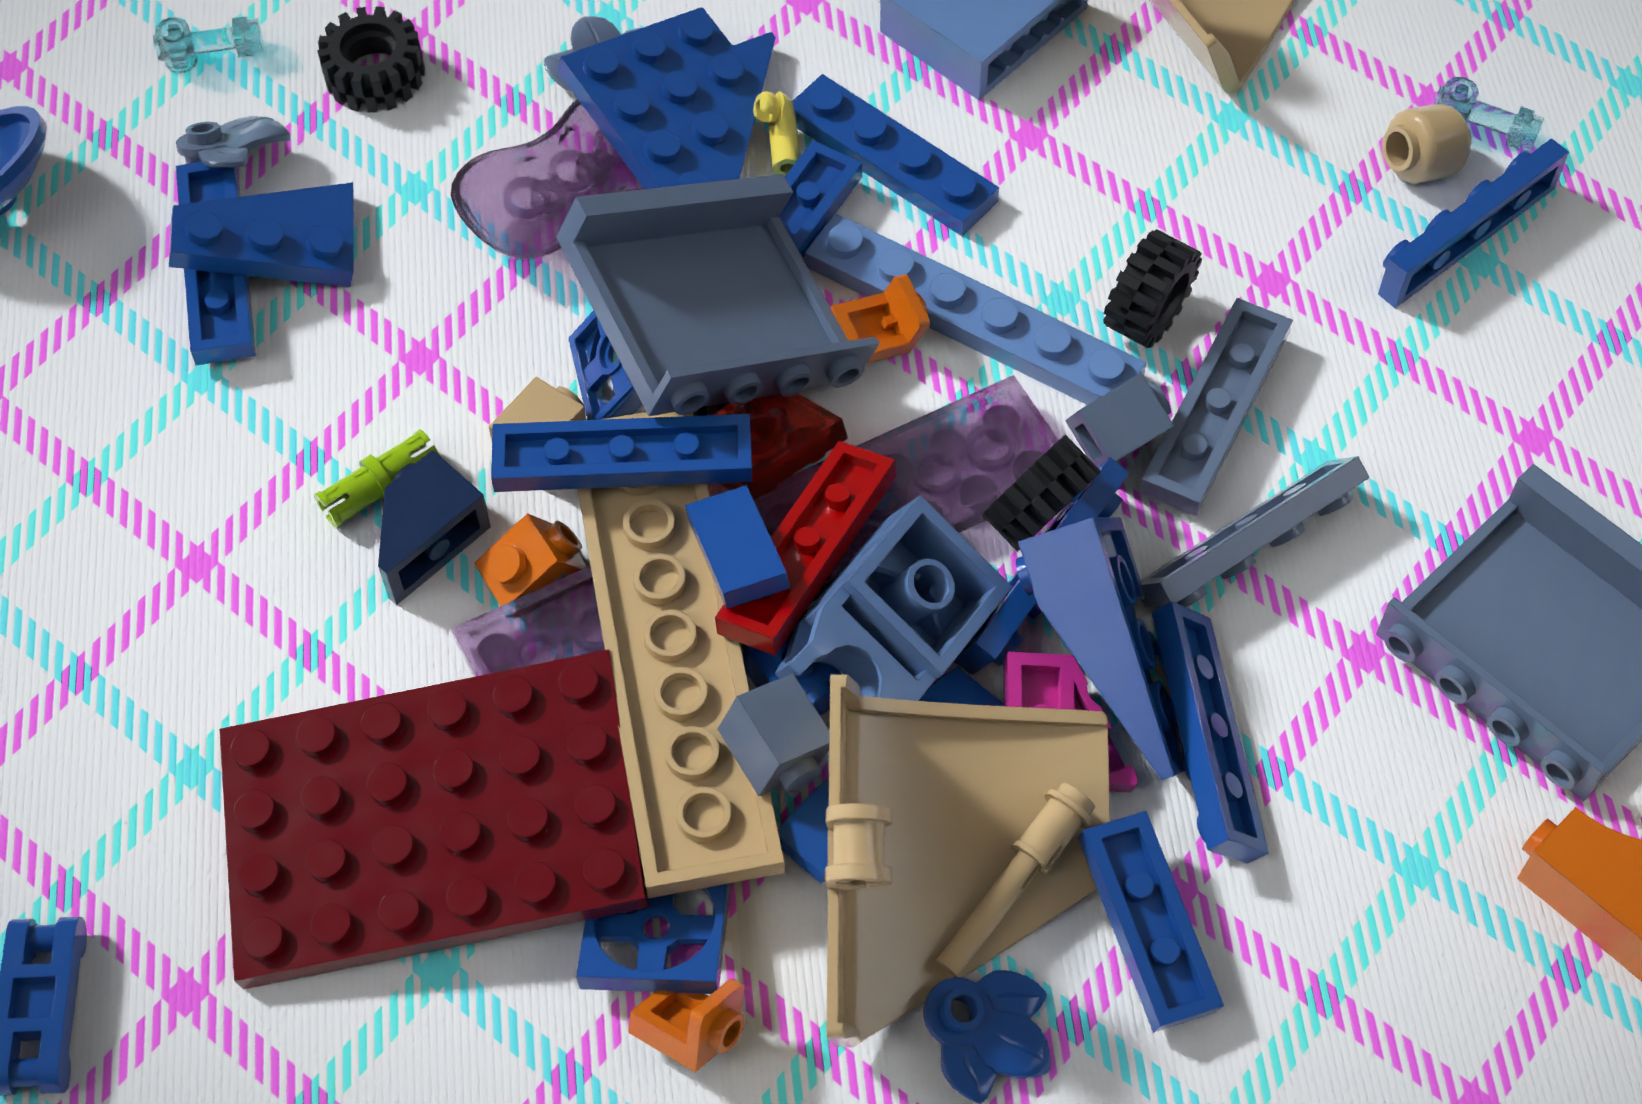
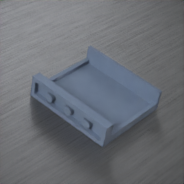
M783 174L579 196L575 198L556 238L648 416L672 412L686 415L706 406L724 403L737 406L758 397L776 394L789 397L799 394L806 389L832 385L834 388H841L855 382L864 373V366L880 343L876 337L848 341L829 304L779 217L793 194Z
M1533 463L1518 477L1509 499L1402 602L1395 597L1388 602L1376 635L1384 640L1386 647L1395 657L1404 662H1411L1435 681L1438 689L1446 698L1457 704L1465 705L1486 722L1491 732L1501 742L1509 746H1516L1541 766L1543 773L1552 783L1562 789L1572 791L1585 801L1642 741V544Z

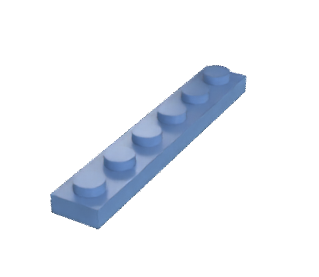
M837 213L832 216L805 251V264L808 269L865 297L883 293L894 277L907 274L916 293H919L926 303L930 320L929 328L1086 405L1141 372L1143 375L1145 373V361Z

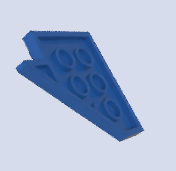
M699 7L561 56L558 73L644 189L739 179L755 120L753 113L756 97L762 92L776 37L772 32H768L732 45L703 7Z

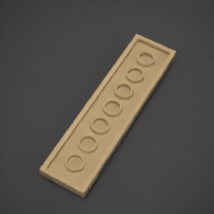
M647 412L607 419L693 416V413L679 415L676 412L648 416ZM707 484L577 489L605 650H610L620 727L618 725L648 898L785 873L784 858L770 792L761 796L757 795L717 730L735 698L748 692L749 687L740 643L717 634L715 616L724 602L690 526L685 508L687 504L710 497Z

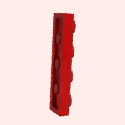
M838 441L771 536V540L787 572L789 589L726 609L723 604L715 616L717 634L776 656L896 478L895 459Z

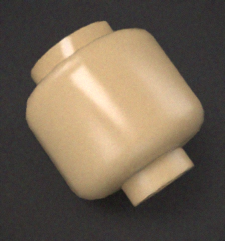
M1439 103L1410 108L1397 113L1390 121L1383 137L1382 152L1387 165L1403 181L1417 184L1457 175L1465 167L1470 155L1472 137L1462 114L1453 106Z

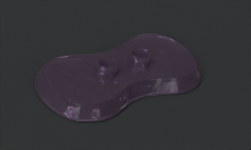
M576 99L566 109L557 123L540 137L525 144L480 154L464 164L457 172L451 184L450 195L459 217L479 239L507 258L525 261L542 258L561 249L556 236L576 197L642 190L644 188L579 100Z

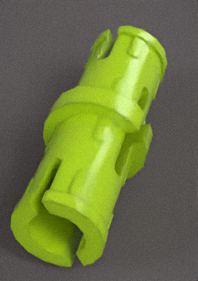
M418 429L412 436L377 458L370 454L361 459L359 469L323 491L316 492L314 498L321 511L326 510L341 499H345L342 503L328 510L329 514L326 515V519L334 528H338L344 521L380 498L384 501L385 488L392 483L394 477L402 468L408 464L417 463L432 450L439 455L435 445L419 455L411 457L427 446L426 443L431 440L423 430Z

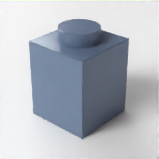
M1142 372L1081 408L1065 420L1086 456L1097 467L1109 457L1118 461L1174 427L1168 416L1171 413V408L1165 394L1155 383L1151 382L1148 384Z
M793 673L738 695L717 728L758 796L782 786L787 792H793L812 782L821 773L822 769L819 764L829 751L830 746L829 729Z

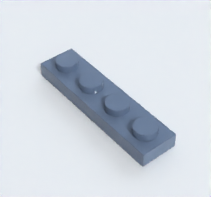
M1236 298L1172 420L1174 427L1166 431L1141 479L1139 493L1194 516L1198 515L1290 333L1293 319Z
M1359 456L1325 462L1142 579L1141 584L1145 599L1141 601L1144 607L1163 606L1171 601L1184 607L1196 603L1207 594L1204 585L1217 576L1221 575L1222 579H1227L1247 570L1256 563L1253 553L1265 545L1270 544L1271 547H1277L1285 544L1305 531L1302 522L1316 512L1319 516H1324L1350 503L1353 500L1350 491L1370 478Z

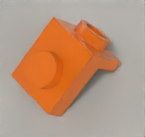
M907 274L894 277L883 293L832 305L830 308L848 341L870 337L877 338L880 344L866 364L910 353L930 326L926 303L923 297L916 293Z
M528 513L474 562L501 608L516 615L561 574L581 580L590 572L578 553L582 549V544L567 525L560 521L551 523Z
M730 978L710 996L706 994L674 993L656 990L630 1011L628 1033L696 1073L719 1052L726 1053L732 1049L740 1038L745 1024V1018L741 1014L744 985Z

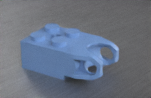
M920 495L884 519L802 616L793 629L786 656L780 663L775 675L779 679L792 673L794 676H800L811 664L820 662L832 665L841 671L843 675H849L858 683L861 695L919 701L935 679L946 672L1012 586Z

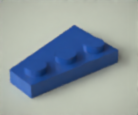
M354 182L173 205L168 267L350 287L354 273Z

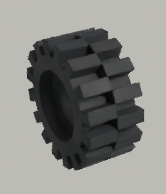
M375 6L374 14L367 15L366 7L356 8L357 17L350 18L347 12L338 15L340 26L330 21L325 27L326 36L320 35L318 39V58L329 94L333 93L335 101L340 105L347 101L349 109L359 112L362 103L366 104L368 113H378L377 104L385 103L387 110L397 108L395 101L397 97H400L405 103L413 97L411 88L419 91L423 84L421 76H425V65L418 33L415 31L414 24L408 18L403 21L402 13L393 10L389 17H387L385 7ZM380 53L390 55L387 59L377 64H354L356 60L369 54Z
M1158 229L1150 231L1147 238H1143L1138 243L1136 253L1132 252L1126 260L1127 266L1125 270H1120L1116 278L1118 283L1115 288L1111 289L1108 299L1111 301L1105 306L1103 313L1106 315L1103 319L1105 326L1145 348L1153 347L1154 343H1158L1162 339L1164 330L1168 331L1173 325L1175 315L1178 316L1183 309L1182 303L1185 298L1189 297L1193 289L1190 286L1198 277L1199 271L1197 269L1202 263V258L1200 257L1202 253Z
M1065 434L985 510L982 516L1018 552L1020 550L1018 541L1034 537L1102 471Z

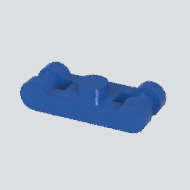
M60 917L54 925H37L33 918L11 919L7 925L0 969V1095H15L19 1087H38L42 1094L65 1093L69 1087L71 1077L69 1050L80 960L84 956L87 946V928L83 917ZM37 953H52L50 963L32 964V960L35 959ZM21 1041H40L38 1058H20Z

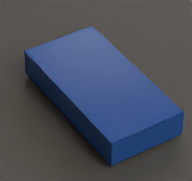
M747 485L685 505L688 521L726 609L789 589L787 572Z

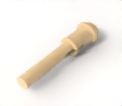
M1065 782L1057 790L1049 789L1044 795L1047 804L1021 838L1012 845V849L1016 853L1015 857L935 960L947 973L954 977L960 975L1037 872L1047 874L1052 868L1051 865L1079 828L1087 829L1093 823L1090 814L1095 809V805L1083 792Z

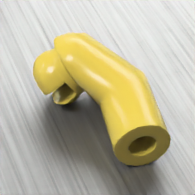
M764 91L756 97L753 113L759 122L768 123L774 173L786 176L801 156L794 104L781 91L776 94Z

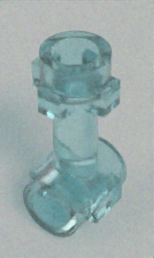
M247 16L231 18L232 27L190 32L189 25L184 19L178 17L166 18L158 23L155 28L156 35H153V44L157 58L160 61H164L168 70L175 73H185L197 65V54L236 49L238 57L252 56L254 52L264 51L259 18L248 19Z
M1453 77L1445 83V86H1440L1433 104L1440 103L1453 106L1462 114L1467 124L1470 122L1507 135L1505 145L1516 149L1523 147L1532 150L1545 117L1536 115L1534 110L1521 106L1516 114L1477 100L1479 94L1477 85L1465 77Z

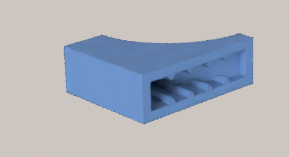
M879 0L880 32L971 96L980 100L1087 9L1088 0Z

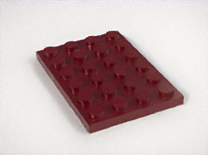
M607 649L220 728L234 982L242 989H248L649 908V899L619 734L620 721L610 650Z

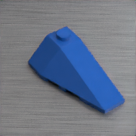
M1092 517L1018 541L1022 557L1016 559V568L1019 580L1026 594L1029 596L1035 595L1038 607L1160 779L1174 777L1184 772L1182 763L1183 753L1175 720L1169 708V695L1160 681L1152 683L1149 671L1156 668L1157 651L1155 637L1151 631L1147 630L1142 619L1136 617L1134 605H1136L1137 601L1145 599L1121 517Z

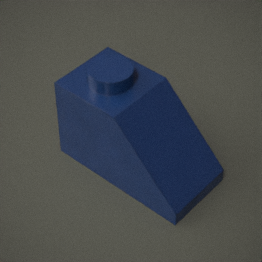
M434 450L417 463H411L402 468L396 474L392 483L385 488L378 568L387 596L395 605L403 601L491 528L483 493Z

